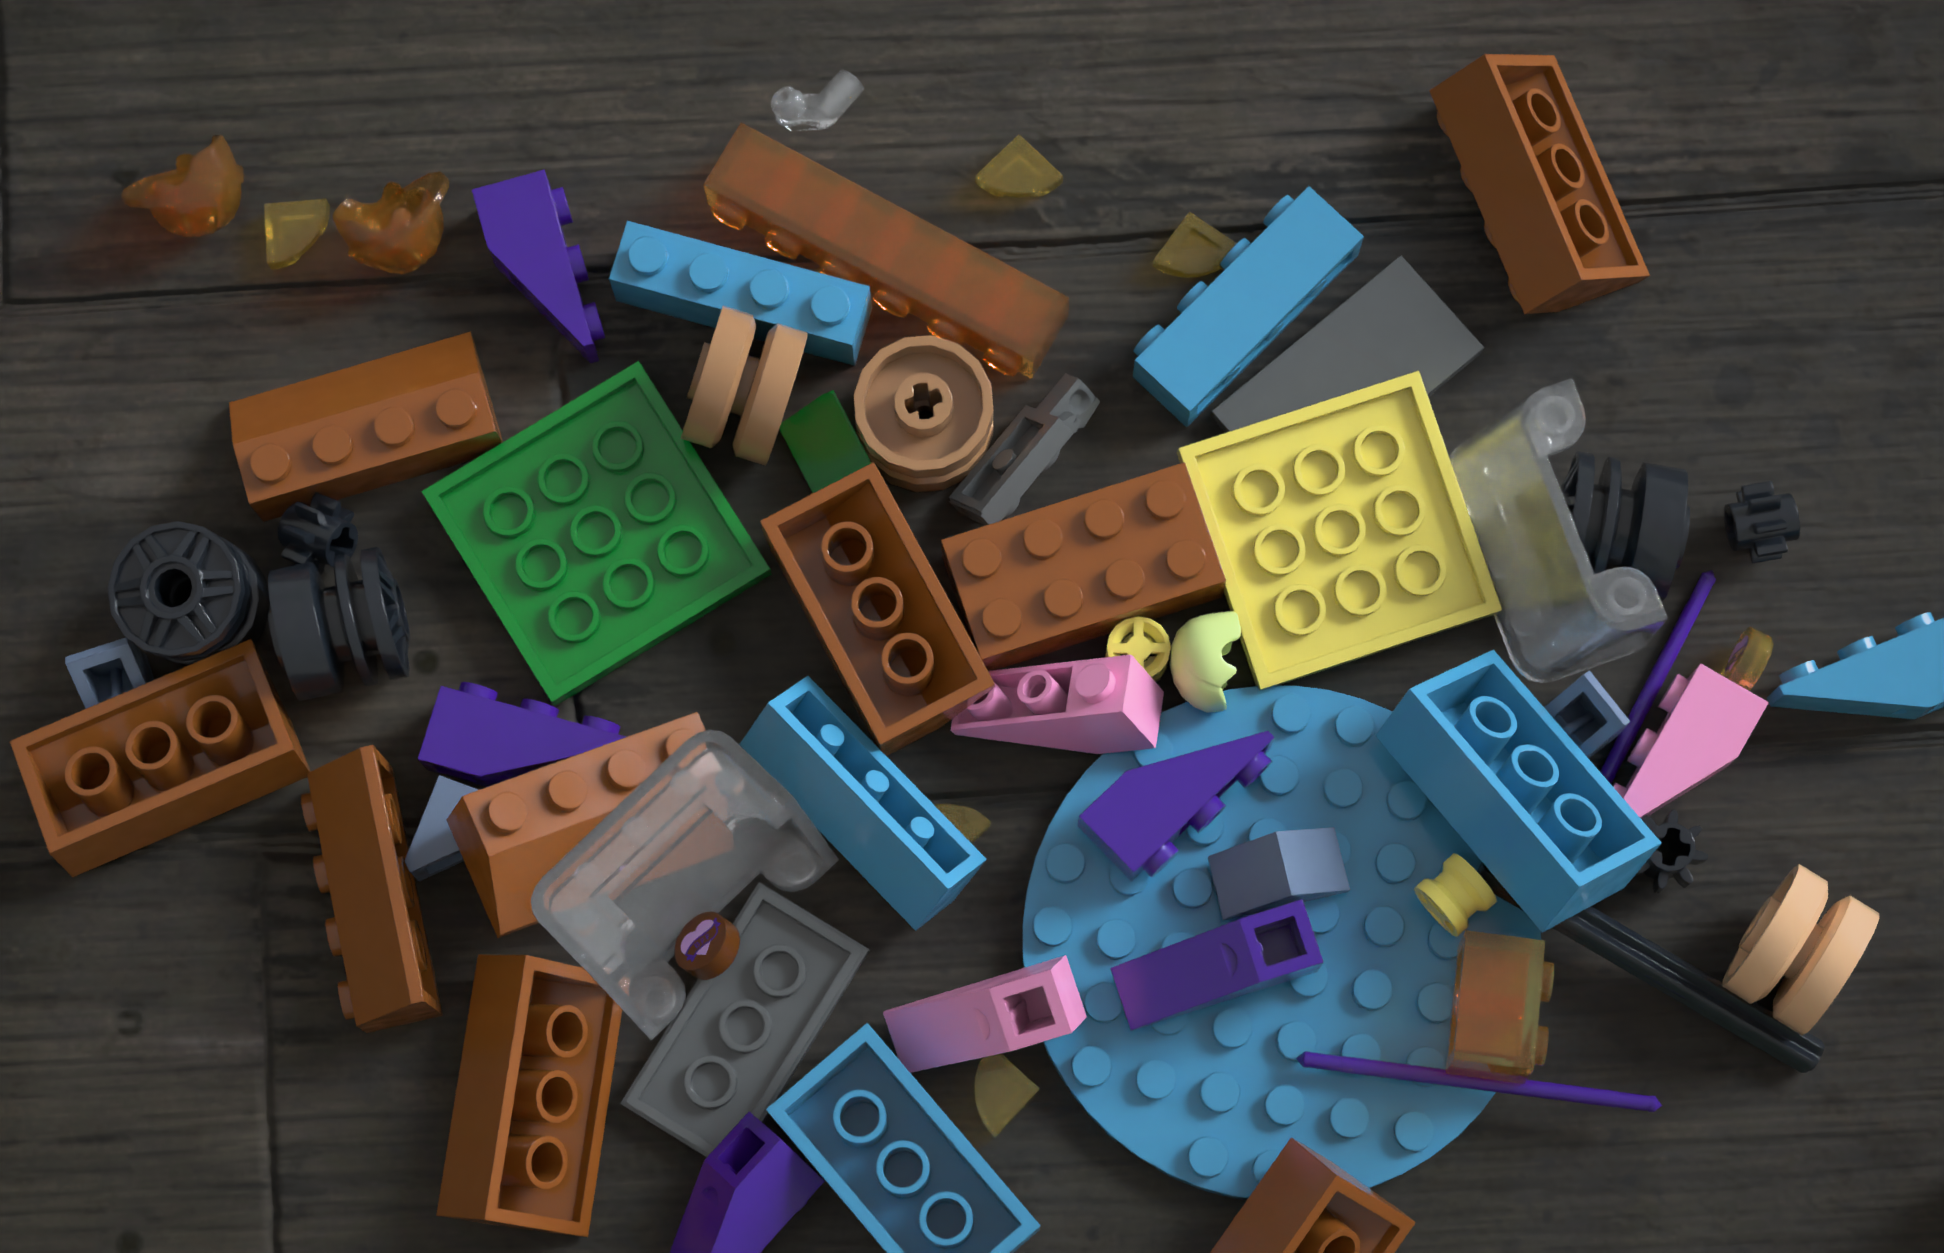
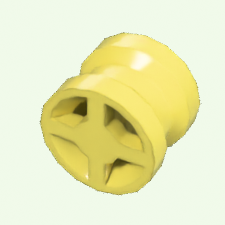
M1140 616L1127 618L1117 624L1110 633L1105 657L1120 656V654L1132 655L1152 679L1157 682L1167 669L1171 650L1169 636L1160 624L1150 618Z
M1455 853L1443 862L1442 873L1435 879L1425 878L1414 888L1415 894L1427 911L1445 930L1456 937L1467 929L1470 916L1476 911L1486 912L1497 902L1495 894L1481 875L1465 859Z

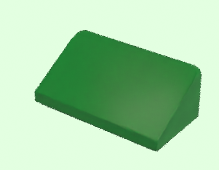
M833 390L819 396L780 425L779 430L812 494L871 464Z

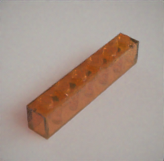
M740 123L703 184L707 203L712 207L710 212L722 223L737 230H742L747 225L765 235V243L785 257L797 259L798 255L801 254L819 264V271L822 274L870 286L871 293L875 294L873 300L887 312L905 318L909 312L929 323L928 330L934 336L958 343L959 345L964 342L983 352V360L992 368L1005 375L1014 377L1017 372H1020L1032 379L1069 316V297L743 123Z

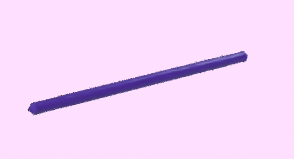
M1713 570L1701 573L1687 604L1683 608L1627 717L1630 723L1618 735L1600 770L1601 774L1610 784H1612L1716 581Z
M1304 1051L1296 1057L1297 1061L1304 1068L1655 1112L1662 1106L1656 1096L1336 1056Z

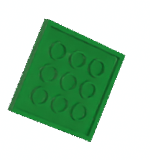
M639 361L421 491L554 707L772 575L768 564L692 444L681 439L683 430Z

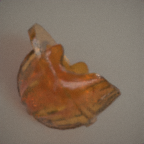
M223 135L212 136L211 144L196 155L186 153L179 155L176 158V170L156 174L137 181L125 188L121 194L123 203L127 206L149 208L159 224L171 233L184 237H201L222 229L234 218L240 205L241 183L244 182L245 173L243 166L237 165Z
M440 171L432 172L413 181L404 188L392 181L387 183L382 197L376 203L364 204L353 199L343 201L334 211L333 221L349 247V256L360 264L364 263L377 270L396 274L413 272L421 265L426 264L428 259L437 252L444 230L443 213L440 203L449 189V179Z

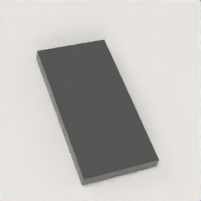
M1401 255L1212 411L1211 418L1227 433L1416 371L1420 372L1429 397L1482 353L1484 346Z
M760 882L733 923L740 935V945L733 963L726 971L713 979L697 980L620 1103L706 1158L749 1111L762 1123L765 1122L769 1115L766 1109L780 1098L869 953V949Z

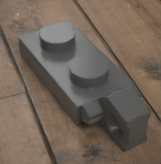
M1065 373L1037 408L1025 405L949 496V503L962 516L984 526L999 522L1010 516L1018 507L1021 496L1040 473L1055 463L1060 449L1073 433H1076L1078 428L1085 427L1100 403L1098 398L1094 396L1079 378Z

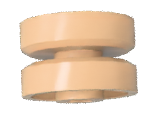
M1798 864L1785 877L1774 894L1765 901L1740 941L1739 949L1728 967L1722 986L1751 1004L1766 997L1781 977L1784 976L1773 1000V1018L1802 1036L1808 1033L1819 1021L1848 980L1874 934L1879 921V913L1854 897L1848 896L1836 902L1817 924L1816 922L1828 899V881Z

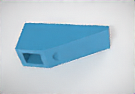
M1927 612L1896 626L1895 630L1898 634L1896 638L1877 645L1873 636H1869L1843 647L1837 651L1840 661L1818 669L1815 660L1795 666L1779 675L1782 685L1778 686L1767 697V700L1771 707L1917 719L1944 707V618L1935 621L1931 612Z

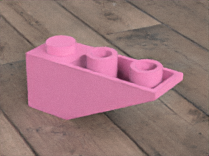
M1132 655L993 670L988 672L995 683V687L955 716L951 724V731L955 735L1093 754L1156 748L1164 691Z
M1701 663L1689 675L1688 679L1677 674L1658 706L1667 711L1668 714L1657 733L1646 728L1632 750L1627 761L1637 766L1627 786L1623 787L1615 782L1613 787L1640 818H1643L1645 815H1651L1727 768L1739 756L1769 702Z
M1066 955L883 1012L898 1059L910 1073L1011 1052L1072 1033L1087 1018Z

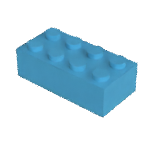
M1494 650L1410 688L1376 734L1378 740L1541 932L1552 928L1625 888L1662 843Z
M868 1023L766 1109L773 1120L886 1253H1014L1040 1230V1224Z

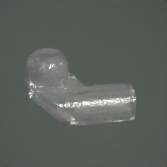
M841 69L820 94H802L801 91L794 90L791 86L779 89L772 97L771 108L775 113L776 121L790 131L826 130L837 122L863 92L864 87L854 75Z

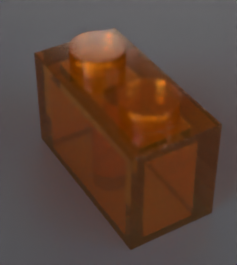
M1465 931L1457 947L1446 1074L1525 1084L1534 1070V1065L1544 1066L1549 1030L1547 1026L1538 1025L1540 1001L1549 1002L1554 979V963L1544 962V940Z

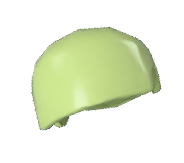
M1234 611L1210 613L1189 619L1177 631L1171 645L1170 669L1175 686L1187 702L1206 713L1220 712L1227 709L1223 689L1227 686V681L1236 674L1237 669L1227 664L1222 656L1228 654L1231 650L1232 642L1240 638L1241 627L1238 614Z

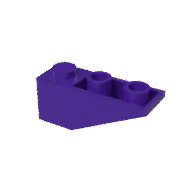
M545 170L472 189L487 248L495 266L589 363L599 361L594 341L604 339L605 334L596 303L592 302L584 305L578 283L588 281L589 277L579 244L567 247L562 226L573 223L563 187L551 190Z
M461 682L459 690L440 686L418 760L428 771L489 787L623 739L625 736L618 735L621 728L619 725L601 718L583 716L582 723L578 724L557 718L559 709L549 704L531 699H522L520 707L496 701L498 693L490 688L470 682Z
M1265 731L1128 770L1079 815L1078 827L1131 882L1143 870L1152 878L1177 855L1179 849L1173 842L1190 825L1199 833L1223 811L1226 805L1219 798L1236 781L1246 788L1268 768L1272 760L1266 753L1270 750L1275 737L1269 731Z
M1303 899L1238 919L1111 967L1110 970L1130 1031L1315 973L1320 969L1324 961Z
M749 1111L704 1160L670 1253H762L766 1245L795 1213L805 1206L808 1199L825 1181L785 1142Z

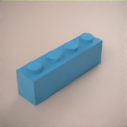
M1308 186L1295 200L1289 195L1283 197L1265 217L1263 223L1267 228L1252 243L1246 238L1240 240L1220 263L1224 271L1209 286L1203 281L1197 283L1178 304L1177 309L1181 314L1166 329L1162 328L1159 324L1153 327L1136 345L1133 352L1138 357L1134 362L1133 378L1186 427L1359 255L1364 236L1311 187Z
M631 221L626 223L609 277L615 299L618 302L716 328L722 306L724 305L754 316L756 323L754 339L765 341L768 330L779 323L808 333L803 352L853 366L856 364L872 311L870 286Z
M806 676L768 702L738 746L915 931L951 904L987 860L809 676Z

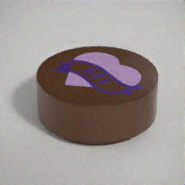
M704 912L695 916L684 926L677 938L674 951L677 964L700 980H710L719 976L730 967L738 953L740 945L739 931L735 925L716 912Z

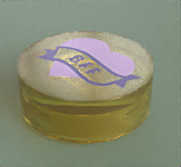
M1748 627L1732 648L1721 675L1750 691L1769 661L1773 649L1772 637L1753 627Z

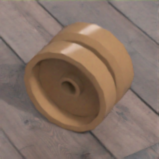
M723 305L711 344L704 342L687 398L692 400V404L681 439L712 448L720 442L729 413L740 416L732 444L735 456L766 466L792 391L808 333L777 323L768 330L759 358L752 357L748 353L756 330L754 316Z
M929 335L904 337L880 349L862 369L854 392L857 435L871 463H875L881 476L892 485L914 492L945 490L963 481L988 451L994 434L992 387L979 360L958 343ZM930 411L933 413V417L919 419L918 412Z

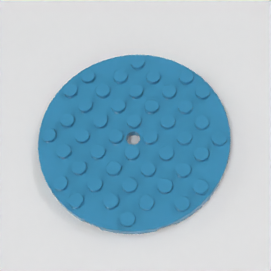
M1258 686L1225 690L1223 693L1227 709L1220 712L1206 713L1193 707L1189 702H1185L1161 713L1156 748L1105 753L1085 771L1059 807L1048 826L1038 850L1027 888L1024 909L1023 966L1024 968L1066 955L1087 1016L1072 1033L1044 1041L1043 1044L1065 1086L1084 1111L1113 1140L1119 1142L1138 1158L1154 1166L1158 1171L1201 1190L1230 1198L1247 1200L1292 1137L1332 1161L1370 1189L1404 1174L1431 1158L1454 1140L1482 1112L1496 1092L1304 1068L1297 1061L1296 1057L1304 1051L1506 1077L1518 1056L1527 1033L1538 993L1541 966V931L1524 911L1496 896L1497 902L1486 912L1476 911L1470 916L1467 929L1456 937L1445 930L1420 902L1414 891L1415 886L1425 878L1435 879L1442 873L1443 862L1453 853L1465 859L1476 871L1482 861L1376 737V734L1393 711L1361 698L1331 690L1302 686H1272L1260 691ZM1265 731H1269L1275 737L1270 750L1266 753L1272 760L1268 768L1246 788L1236 781L1219 798L1226 805L1223 811L1199 833L1190 825L1173 842L1179 849L1177 855L1152 878L1143 870L1131 882L1078 827L1079 815L1128 770ZM1335 828L1350 891L1304 902L1324 961L1317 972L1130 1031L1110 970L1111 967L1238 919L1254 915L1250 914L1222 920L1207 859L1209 855L1276 831Z

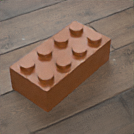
M1185 462L941 540L942 558L967 633L988 671L998 670L1110 634L1117 624L1127 618L1140 616L1153 620L1222 598L1226 584L1225 575Z

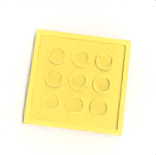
M1419 371L1181 447L1177 451L1180 463L1185 462L1225 575L1224 593L1230 611L1238 614L1241 627L1240 640L1259 691L1502 611Z

